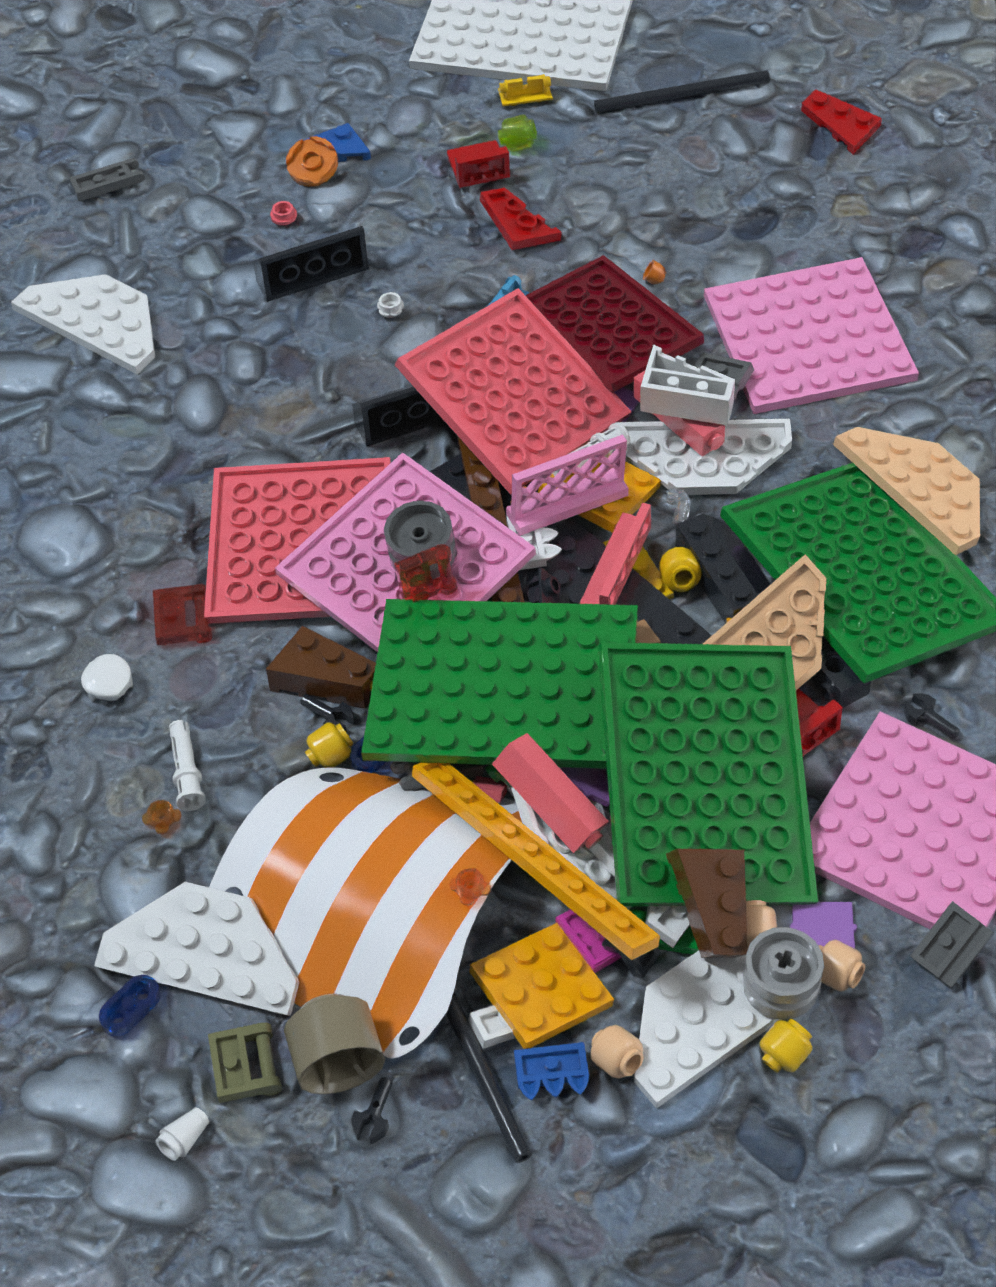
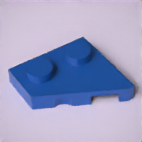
M349 123L314 135L325 138L333 145L338 155V162H347L348 156H362L363 161L371 159L370 150Z

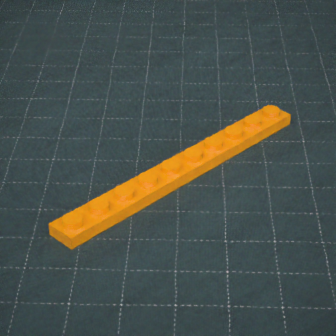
M421 762L413 766L412 777L631 960L659 947L660 935L452 765L449 763Z

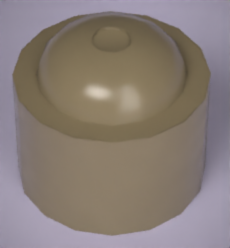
M334 993L315 997L306 1002L286 1022L284 1033L299 1085L302 1090L311 1094H332L357 1087L372 1079L385 1063V1057L369 1006L366 1001L358 997Z

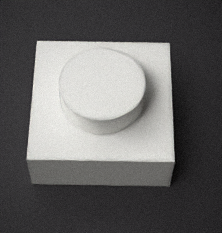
M494 1005L470 1013L468 1021L483 1049L515 1038L512 1029Z

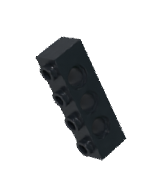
M823 636L821 669L809 680L812 679L819 687L821 695L826 701L829 702L834 699L844 708L870 693L871 681L864 684Z

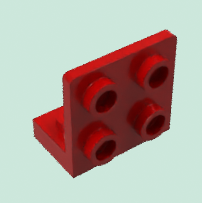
M496 140L447 150V157L459 188L510 177L509 151L507 146L499 148Z
M798 688L796 690L802 754L804 756L840 730L843 707L834 699L825 706H818Z

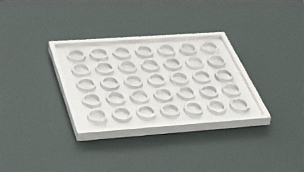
M432 0L409 59L410 69L503 80L522 78L523 82H527V77L544 74L545 77L550 76L551 85L606 91L633 0Z

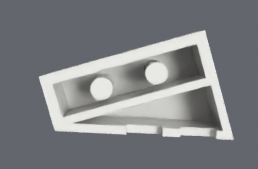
M653 345L641 383L640 411L728 426L734 404L735 379L705 366H701L699 369L686 363V358L679 355L673 358L662 353V348Z

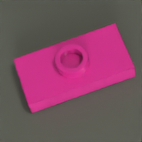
M571 909L555 918V923H558L594 973L622 958L619 953L605 950L602 946L605 937Z

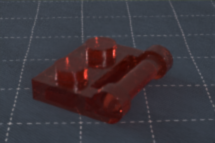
M440 544L394 563L402 599H412L413 602H416L418 600H428L439 593L450 595L456 592L458 586L456 578L452 575L450 565L452 553L449 546ZM436 563L438 564L440 577L432 580L429 566Z
M196 584L153 590L157 646L196 641L197 643L211 641L212 629L204 618L206 585ZM187 600L194 601L196 626L187 627L185 602Z

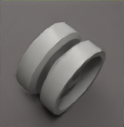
M790 927L772 928L760 933L749 945L743 973L744 994L751 1006L763 1015L775 1019H793L805 1014L816 1003L824 971L823 953L816 941L806 933Z

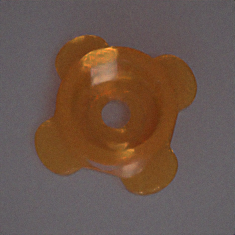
M157 800L149 805L147 813H144L142 816V821L145 825L154 827L157 834L163 835L168 833L169 827L174 822L180 821L182 815L179 809H173L170 802Z
M476 868L460 871L456 878L451 879L449 883L450 889L457 892L460 896V902L466 906L472 905L475 899L480 896H487L491 891L490 884L484 882L482 874ZM473 885V888L468 889L467 886Z

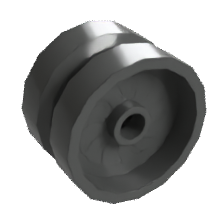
M418 500L408 502L396 508L386 519L384 535L390 562L399 575L408 580L427 581L436 579L449 570L454 563L457 550L451 519L443 507L429 501Z

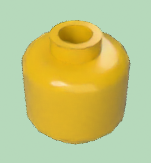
M674 547L663 554L659 563V570L667 587L676 592H686L693 589L699 583L701 567L690 549Z
M328 722L307 737L306 742L309 749L305 751V754L315 767L321 764L324 768H335L351 756V746L354 743L340 723L335 726L333 723Z
M791 1018L788 1022L778 1020L760 1041V1048L765 1054L761 1060L776 1073L781 1069L790 1073L795 1072L812 1052L813 1046L809 1041L812 1035Z

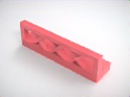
M642 502L636 516L622 512L579 604L616 605L651 529L650 504Z

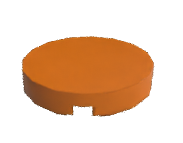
M317 136L309 137L310 139L305 141L303 139L297 141L289 149L286 156L287 170L291 178L299 185L307 187L319 186L327 182L335 174L338 167V155L333 145L325 138Z

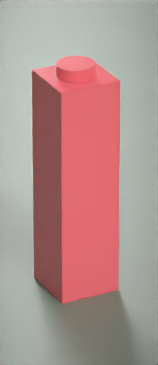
M645 371L634 377V398L639 402L641 383ZM654 414L701 456L718 449L724 443L725 425Z
M528 733L510 742L492 763L573 853L584 846L590 849L602 839L603 834L600 831L609 821Z

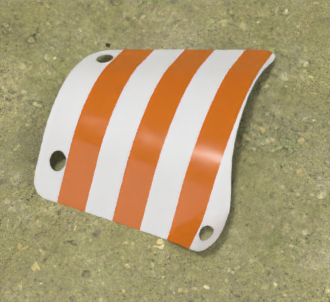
M318 768L304 771L275 786L253 808L227 847L209 888L226 891L230 887H238L242 891L243 896L254 900L262 919L271 930L289 967L294 971L299 980L294 1001L296 1005L302 1007L309 1000L325 994L334 993L358 997L366 1001L369 1006L384 1056L391 1059L403 1056L421 1044L447 1012L455 989L458 970L469 932L477 913L494 883L511 859L425 787L404 791L399 784L400 778L345 768ZM331 772L343 775L344 779L338 782H325L319 777L324 773ZM503 798L498 804L522 822L515 800ZM409 1027H417L420 1031L418 1037L408 1045L401 1046L399 1044L401 1033Z

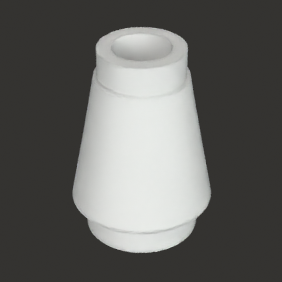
M196 1107L160 1130V1136L156 1139L158 1148L171 1160L175 1161L179 1157H185L209 1124V1119L202 1110Z

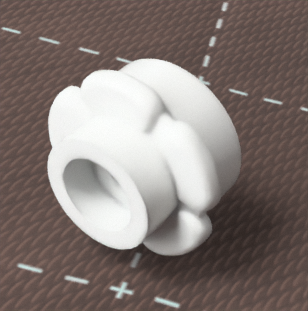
M393 292L381 295L377 303L379 313L387 318H394L400 315L401 309L404 308V302L400 296Z

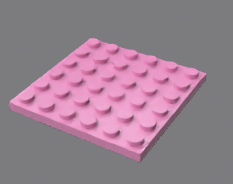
M862 257L704 289L705 301L729 358L752 362L754 371L745 384L743 391L753 414L918 381L919 372Z
M402 453L277 565L275 570L279 577L378 652L386 599L487 601L536 555V550L529 542ZM418 500L433 502L443 507L448 513L457 550L454 563L449 570L436 579L427 581L408 580L395 571L391 566L384 535L386 519L401 505Z
M880 711L810 822L815 873L930 930L952 901L988 927L996 913V764Z

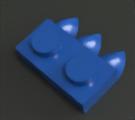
M584 1042L514 1050L518 1089L529 1100L532 1101L535 1098L540 1086H544L555 1098L561 1093L564 1083H569L571 1088L579 1095L586 1089L589 1081V1071Z

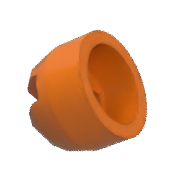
M652 260L643 274V280L651 284H660L665 279V267Z

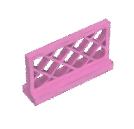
M622 434L512 474L511 505L506 507V515L519 536L628 496L629 488L624 482L627 440ZM616 449L608 458L604 457L609 451ZM589 459L581 468L577 467L582 461ZM598 463H602L594 473L590 472ZM561 469L554 478L549 477L554 471ZM571 472L574 473L567 483L563 482ZM534 479L526 488L522 487L523 482ZM543 483H547L539 493L535 492Z

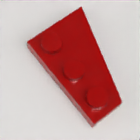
M817 89L801 105V111L818 126L826 127L830 130L832 137L837 142L842 140L848 145L847 150L852 154L881 126V117Z
M505 187L480 193L479 201L512 250L561 241L562 232L556 227L551 229L547 226L545 218L539 214L533 215L526 209V204Z

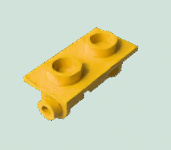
M542 74L527 77V84L523 85L522 78L506 79L503 83H499L498 92L502 107L553 100L550 90V76L545 77Z

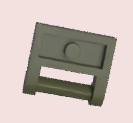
M257 1023L208 1034L219 1103L261 1094L270 1096L282 1091L281 1079L276 1076L270 1041L273 1037L271 1024ZM250 1041L257 1043L262 1078L253 1080L246 1042Z

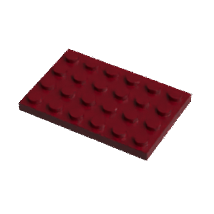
M604 255L525 295L588 363L604 386L612 393L632 383L635 376L646 370L653 345L662 348V353L676 358L677 355L681 356L704 343V334Z

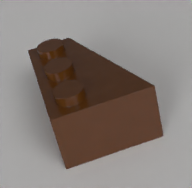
M302 626L266 668L269 688L272 692L280 693V690L298 693L299 697L309 694L326 698L327 702L337 704L344 702L349 706L365 709L370 703V684L374 678L376 662Z
M675 849L666 853L668 863L672 865L678 882L676 885L678 892L684 899L689 914L687 918L701 958H737L745 956L748 951L744 850Z

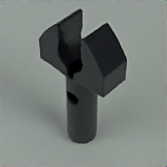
M914 693L912 702L922 709H916L905 701L904 714L909 723L916 726L920 721L928 722L951 739L958 737L960 729L934 712L935 698L929 694Z
M309 694L302 696L300 700L301 705L325 718L326 721L323 725L331 722L336 726L340 722L335 719H345L348 723L355 725L352 709L346 703L342 702L338 707L331 708ZM340 723L344 730L347 732L346 725Z
M382 1077L379 1079L367 1110L363 1112L354 1110L351 1124L357 1140L361 1136L362 1128L369 1124L370 1121H373L374 1125L369 1136L370 1144H374L386 1136L389 1122L382 1118L381 1113L393 1085L389 1078Z

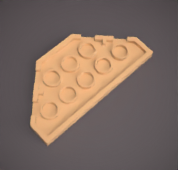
M855 427L835 437L833 445L953 554L957 555L977 545L980 538L979 478L939 443L861 427Z
M804 555L703 644L791 646L795 688L797 690L821 669L826 577Z

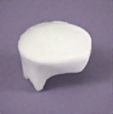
M104 654L96 657L87 665L81 677L82 686L91 701H94L95 698L115 701L123 696L129 687H133L131 670L128 663L115 654Z

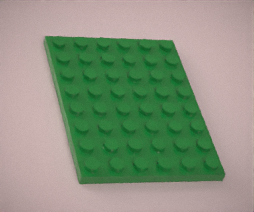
M854 463L723 506L721 509L720 517L775 580L804 555L826 577L823 636L864 684L996 632V597L957 555L953 554Z
M386 599L361 752L363 760L492 765L510 742L528 733L558 767L607 769L598 646L601 642L636 643L638 605Z
M601 642L598 646L617 901L623 906H686L682 895L678 892L676 886L678 882L672 865L668 863L666 853L675 849L744 850L746 901L761 900L766 902V906L818 903L791 646Z

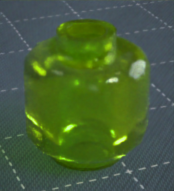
M524 114L504 119L501 130H498L501 146L506 145L507 149L511 152L532 147L534 140L538 138L534 120L529 119Z

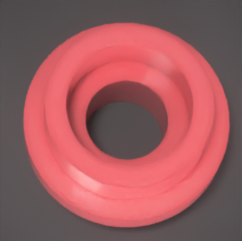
M280 201L273 205L270 217L273 223L286 226L296 220L297 211L290 202Z

